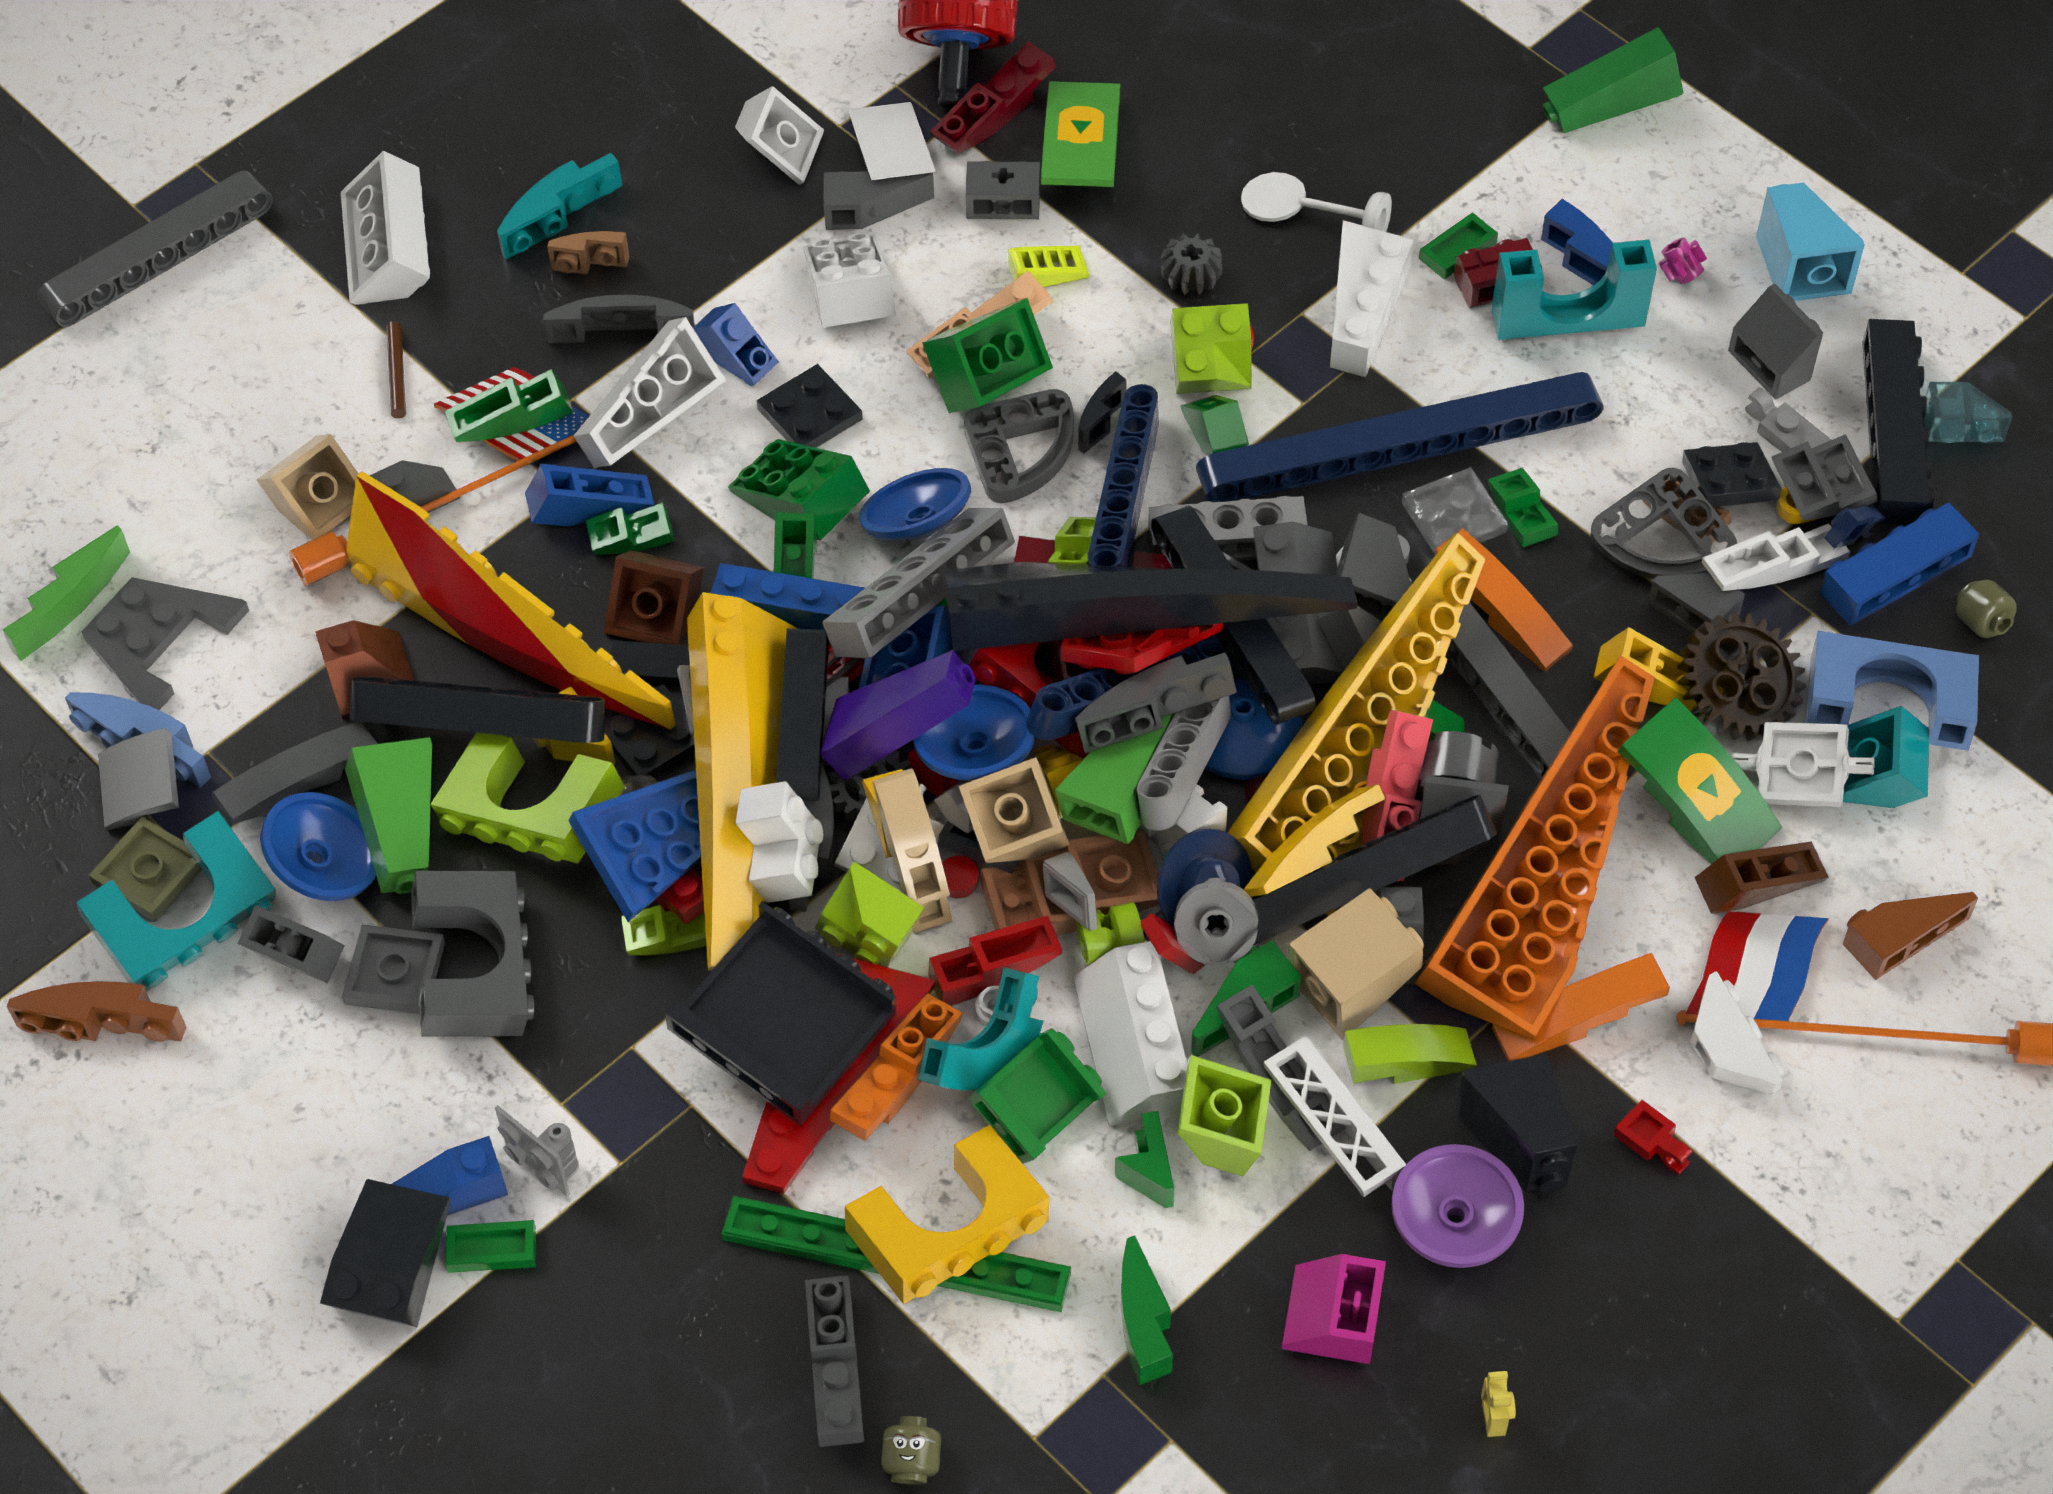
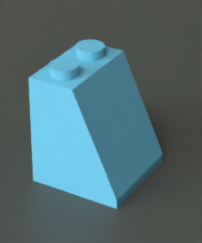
M1804 182L1767 187L1756 237L1772 283H1775L1785 294L1790 295L1794 301L1852 294L1865 246L1863 239Z

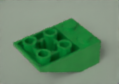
M776 439L764 448L763 453L751 465L742 469L738 477L728 486L730 492L775 520V512L815 514L817 540H822L870 492L852 456Z

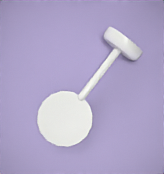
M1278 172L1262 174L1250 180L1243 188L1241 195L1244 211L1260 221L1276 222L1288 219L1297 214L1304 206L1363 219L1362 226L1384 232L1388 228L1392 207L1391 196L1385 192L1374 193L1368 200L1365 210L1306 198L1304 185L1299 179L1287 173Z

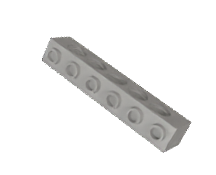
M1003 508L966 509L826 618L822 623L835 656L871 658L947 597L944 570L986 566L1014 544L1015 540Z

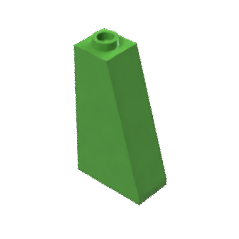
M1175 713L1161 717L1162 729L1091 751L1055 789L1063 820L1129 844L1141 823L1137 785Z
M430 737L352 747L345 767L346 775L381 893L396 892L405 894L411 892L415 872L427 871L429 867L432 742Z

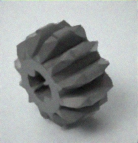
M1183 233L1180 241L1170 239L1167 248L1163 249L1161 254V275L1163 280L1169 281L1168 284L1171 290L1182 288L1184 296L1189 290H1194L1200 295L1203 287L1213 290L1216 280H1219L1222 275L1223 264H1221L1222 253L1220 248L1215 247L1212 238L1202 241L1199 233L1194 238H1188Z

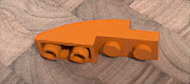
M927 993L881 1044L879 1057L831 1109L830 1121L864 1141L868 1139L882 1122L889 1124L922 1082L918 1080L927 1038L948 1042L960 1023L963 1013Z

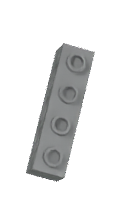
M1280 496L1256 500L1240 499L1227 502L1204 501L1198 504L1184 505L1164 504L1149 507L1148 515L1151 553L1164 555L1153 536L1151 520L1190 505L1196 511L1221 551L1237 561L1256 560L1253 527L1285 522H1296L1308 526L1303 496Z

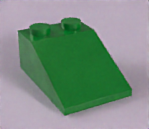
M1023 298L922 342L948 413L980 407L1053 368L1028 298Z

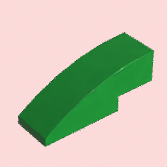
M552 369L519 386L511 377L445 411L456 442L481 441L529 431L574 413L565 386Z
M1134 1235L1126 1240L1122 1262L1121 1314L1129 1360L1139 1385L1172 1373L1173 1354L1162 1331L1170 1328L1171 1309Z

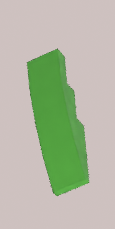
M118 525L54 565L52 569L57 579L27 598L32 611L3 629L12 652L20 661L62 631L87 608L113 578L130 553L122 529Z

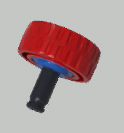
M899 0L898 2L899 34L909 41L941 48L938 84L940 98H938L937 103L943 108L952 109L967 92L969 50L1003 47L1010 44L1015 37L1017 0Z

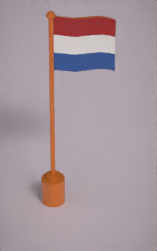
M1728 911L1713 936L1703 979L1687 1011L1681 1010L1676 1016V1020L1681 1026H1685V1022H1696L1708 977L1717 971L1723 982L1729 980L1737 991L1740 999L1737 1005L1745 1018L1751 1016L1759 1028L2005 1045L2006 1054H2013L2014 1063L2053 1066V1023L2016 1021L2014 1029H2007L2006 1037L1789 1021L1804 991L1814 945L1822 929L1828 923L1829 918Z

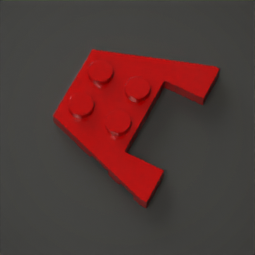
M1223 623L1063 639L1061 645L1062 661L1076 663L1082 668L1101 667L1113 669L1118 674L1136 673L1223 630Z

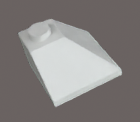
M771 86L747 100L735 126L748 143L797 184L804 183L824 129L776 88Z

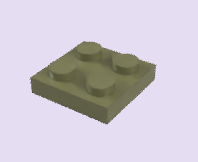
M141 817L88 876L91 883L98 888L113 880L133 909L155 922L202 869L185 847L184 841Z

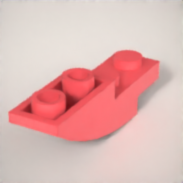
M1390 710L1381 749L1373 748L1366 785L1367 787L1379 784L1385 800L1363 810L1362 845L1419 819L1422 801L1415 800L1433 719Z

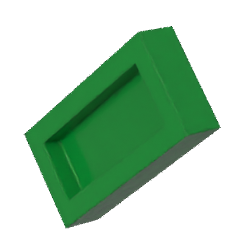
M1472 212L1420 248L1419 259L1445 280L1455 272L1456 256L1471 248L1482 250L1492 247L1497 243L1498 232Z
M534 1220L448 1225L446 1227V1268L448 1273L536 1267V1226Z

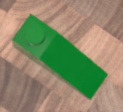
M1273 940L1261 947L1253 946L1248 953L1237 960L1192 1031L1191 1053L1193 1056L1199 1057L1230 1038L1216 1007L1250 985L1254 986L1271 1014L1299 998L1301 976Z

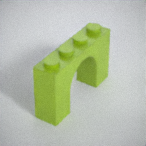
M476 733L430 804L438 816L442 828L455 835L464 833L475 836L489 844L498 842L509 845L520 852L532 851L540 853L554 861H561L563 859L579 863L586 850L568 820L574 811L621 795L625 786L613 763L578 754L559 786L548 798L530 808L508 810L500 807L502 799L525 761L511 737Z

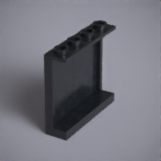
M762 901L758 906L759 918L683 1004L675 1000L665 1011L666 1024L669 1031L801 1126L896 1014V996H894V991L887 983L878 978L872 980L862 973L860 966L852 958L844 954L838 956L827 948V943L817 933L813 931L806 933L796 926L793 918L786 911L779 907L773 909Z

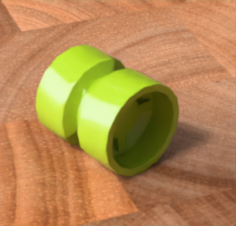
M1134 902L1112 906L1108 914H1103L1099 909L1096 910L1097 929L1089 931L1076 921L1078 940L1086 966H1089L1113 948L1145 942L1141 920Z

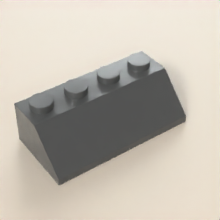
M1296 522L1253 527L1258 570L1336 575L1338 567L1332 532ZM1318 613L1266 618L1309 685L1336 682L1343 673V670L1317 620Z

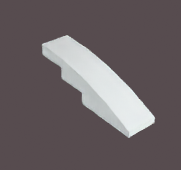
M1826 524L1806 533H1803L1800 527L1776 537L1768 531L1702 558V564L1722 591L1740 590L1781 583L1829 568L1836 561H1846L1850 551L1846 546L1834 549L1824 537L1832 529L1829 524Z

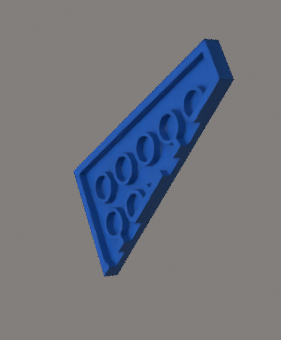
M696 770L574 811L568 820L627 922L631 921L701 861Z

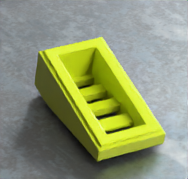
M1032 246L1008 249V265L1014 281L1027 271L1043 287L1089 278V272L1080 246ZM1073 259L1076 267H1068L1066 260ZM1059 262L1060 267H1054L1053 263Z

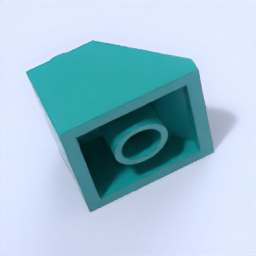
M1902 706L1848 724L1847 750L1849 756L1861 758L1874 757L1875 768L1873 775L1849 773L1848 779L1844 784L1843 802L1895 808L1928 797L1930 729Z

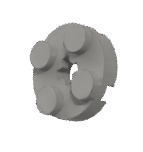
M1210 878L1204 883L1192 887L1182 896L1176 907L1174 926L1178 943L1191 958L1201 963L1211 964V961H1225L1226 964L1237 961L1248 953L1256 941L1258 913L1255 903L1242 888L1233 883L1224 882L1220 878ZM1220 914L1225 917V929L1221 930L1218 927L1212 931L1207 929L1209 924L1208 917L1210 915L1217 916Z

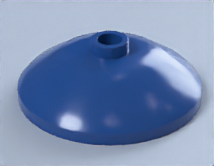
M933 468L906 475L874 493L861 508L859 521L863 530L868 535L881 540L912 541L927 538L949 524L963 510L971 494L970 482L963 472L952 468Z
M1235 678L1234 683L1237 693L1229 695L1231 718L1205 769L1216 775L1231 779L1247 780L1265 777L1270 773L1302 728V717L1298 716L1278 725L1274 724L1244 678Z
M974 685L969 706L913 739L916 753L921 761L934 772L958 780L974 781L1014 766L1025 759L1035 741V736L1029 732L1026 726L1030 708L1020 697L1010 691L995 686Z
M297 793L285 797L276 803L264 819L260 833L264 858L273 873L294 891L317 900L341 901L362 893L376 877L358 812L348 803L322 793Z

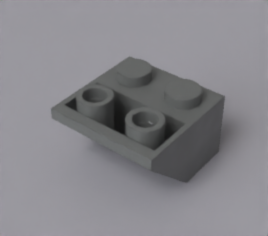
M1774 283L1764 291L1733 327L1728 351L1776 400L1811 381L1824 332L1815 320L1810 319L1796 305L1790 295L1785 294Z

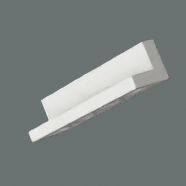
M1302 1037L1264 1061L1266 1071L1361 1195L1365 1197L1385 1183L1393 1191L1395 1182L1402 1169L1406 1166V1163L1308 1037ZM1294 1058L1304 1072L1305 1078L1304 1080L1287 1078L1279 1067ZM1295 1089L1302 1090L1301 1096ZM1308 1091H1314L1317 1094L1324 1093L1330 1102L1329 1112L1311 1110L1306 1104ZM1320 1121L1327 1122L1326 1129ZM1332 1124L1345 1125V1131L1353 1140L1354 1145L1335 1142L1331 1136ZM1345 1153L1352 1154L1351 1161L1348 1159ZM1358 1156L1366 1157L1377 1172V1174L1366 1181L1356 1169Z

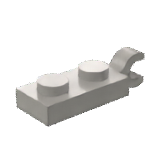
M1759 387L1749 395L1748 398L1752 402L1745 407V411L1752 418L1760 421L1757 432L1781 452L1807 441L1810 447L1814 448L1832 440L1786 402L1777 408L1770 394L1763 388Z

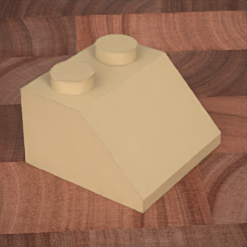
M326 434L312 438L258 478L257 481L277 510L307 537L313 540L328 533L351 515L355 481L359 473L333 436Z
M1036 757L959 786L986 863L1033 859L1070 845L1046 777Z

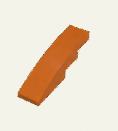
M1462 528L1457 533L1485 558L1471 600L1489 615L1488 625L1540 669L1544 672L1567 655L1572 650L1573 645L1521 582L1491 552ZM1448 540L1445 541L1442 545H1440L1438 548L1435 549V555H1434V557H1435V556L1437 555V553L1442 549V547L1448 542Z
M1649 953L1564 987L1534 1039L1495 1024L1492 1025V1030L1508 1061L1526 1058L1586 1038L1588 1029L1627 1017L1629 1008L1668 996L1670 986L1653 954Z

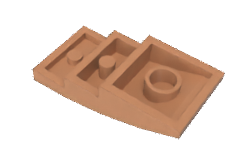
M1138 830L1129 844L1105 835L1068 840L1070 845L1063 847L1061 850H1054L1033 859L1022 860L1013 874L995 867L982 869L979 879L994 929L998 930L1048 915L1057 936L1077 931L1075 919L1045 896L1043 861L1065 852L1071 853L1094 891L1096 910L1099 909L1103 914H1108L1112 906L1134 902L1138 912L1159 905L1157 899L1158 872L1144 830Z

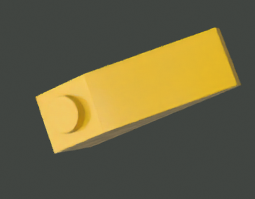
M1629 627L1600 647L1594 679L1603 683L1621 655L1655 677L1649 702L1667 705L1676 697L1689 711L1696 705L1694 699L1683 700L1682 698L1690 691L1689 686L1678 684V680L1687 674L1677 669V665L1684 660L1683 657ZM1716 685L1718 692L1723 695L1724 689Z

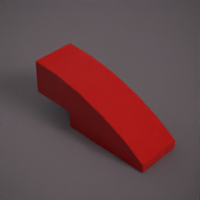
M1047 915L970 937L968 947L930 957L928 976L930 979L936 980L934 991L937 998L953 1006L978 997L983 990L990 986H999L1003 968L1030 973L1061 955L1063 949Z

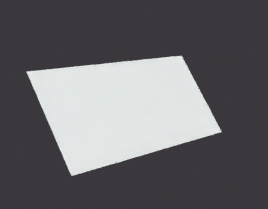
M911 102L848 110L871 180L936 172Z

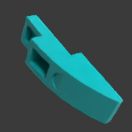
M609 153L582 168H579L571 160L530 188L515 203L497 230L502 256L508 259L526 251L529 247L544 239L558 234L568 227L566 215L621 187L622 180L619 161L613 154Z

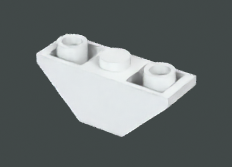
M1715 971L1708 977L1690 1043L1713 1079L1772 1095L1778 1092L1782 1085L1783 1067L1773 1052L1767 1054L1759 1041L1762 1035L1754 1019L1751 1016L1745 1018L1737 1005L1740 999L1732 983L1729 980L1723 982L1718 972Z

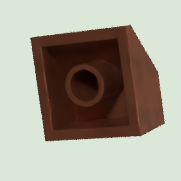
M631 550L617 556L604 633L645 643L682 645L688 631L687 617L700 596L704 567Z

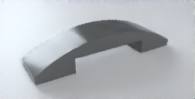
M642 295L591 297L567 303L543 314L548 344L585 343V331L657 329L659 333L669 320L683 317L687 318L692 328L695 326L692 309L673 301Z
M1250 985L1217 1005L1216 1009L1249 1073L1271 1080L1270 1105L1296 1138L1311 1151L1321 1145V1141L1264 1068V1061L1287 1046L1272 1025L1275 1018L1254 986ZM1294 1058L1279 1067L1287 1078L1300 1080L1305 1078L1304 1072ZM1295 1089L1301 1096L1302 1090ZM1308 1091L1306 1098L1308 1107L1311 1110L1329 1112L1330 1102L1324 1093L1317 1094V1092ZM1320 1121L1326 1129L1327 1122ZM1333 1123L1331 1136L1334 1137L1345 1130V1125Z

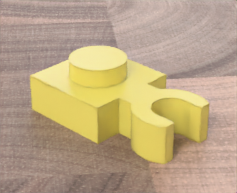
M1507 1371L1488 1372V1376L1484 1379L1481 1399L1487 1437L1505 1436L1509 1419H1515L1514 1395L1512 1391H1507Z

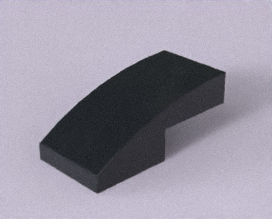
M1116 371L1095 391L1082 413L1078 426V450L1083 454L1110 433L1111 415L1121 408L1127 379Z

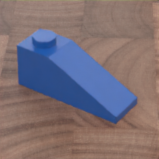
M548 464L540 465L525 491L531 522L537 524L568 527L586 523L587 519L621 507L626 515L655 505L647 475Z
M490 1136L447 1149L392 1183V1185L452 1198L447 1216L508 1195Z

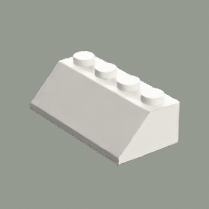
M382 151L341 191L349 301L355 305L408 298L419 287L425 285L430 278L419 167Z
M1151 941L1113 948L1073 976L1095 1071L1102 1080L1101 1087L1106 1092L1102 1100L1109 1127L1141 1121V1113L1158 1111L1159 1117L1180 1113L1188 1064L1160 956Z

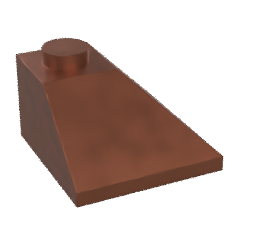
M352 620L315 631L342 720L350 718L351 678L382 677L414 680L399 632L396 630Z

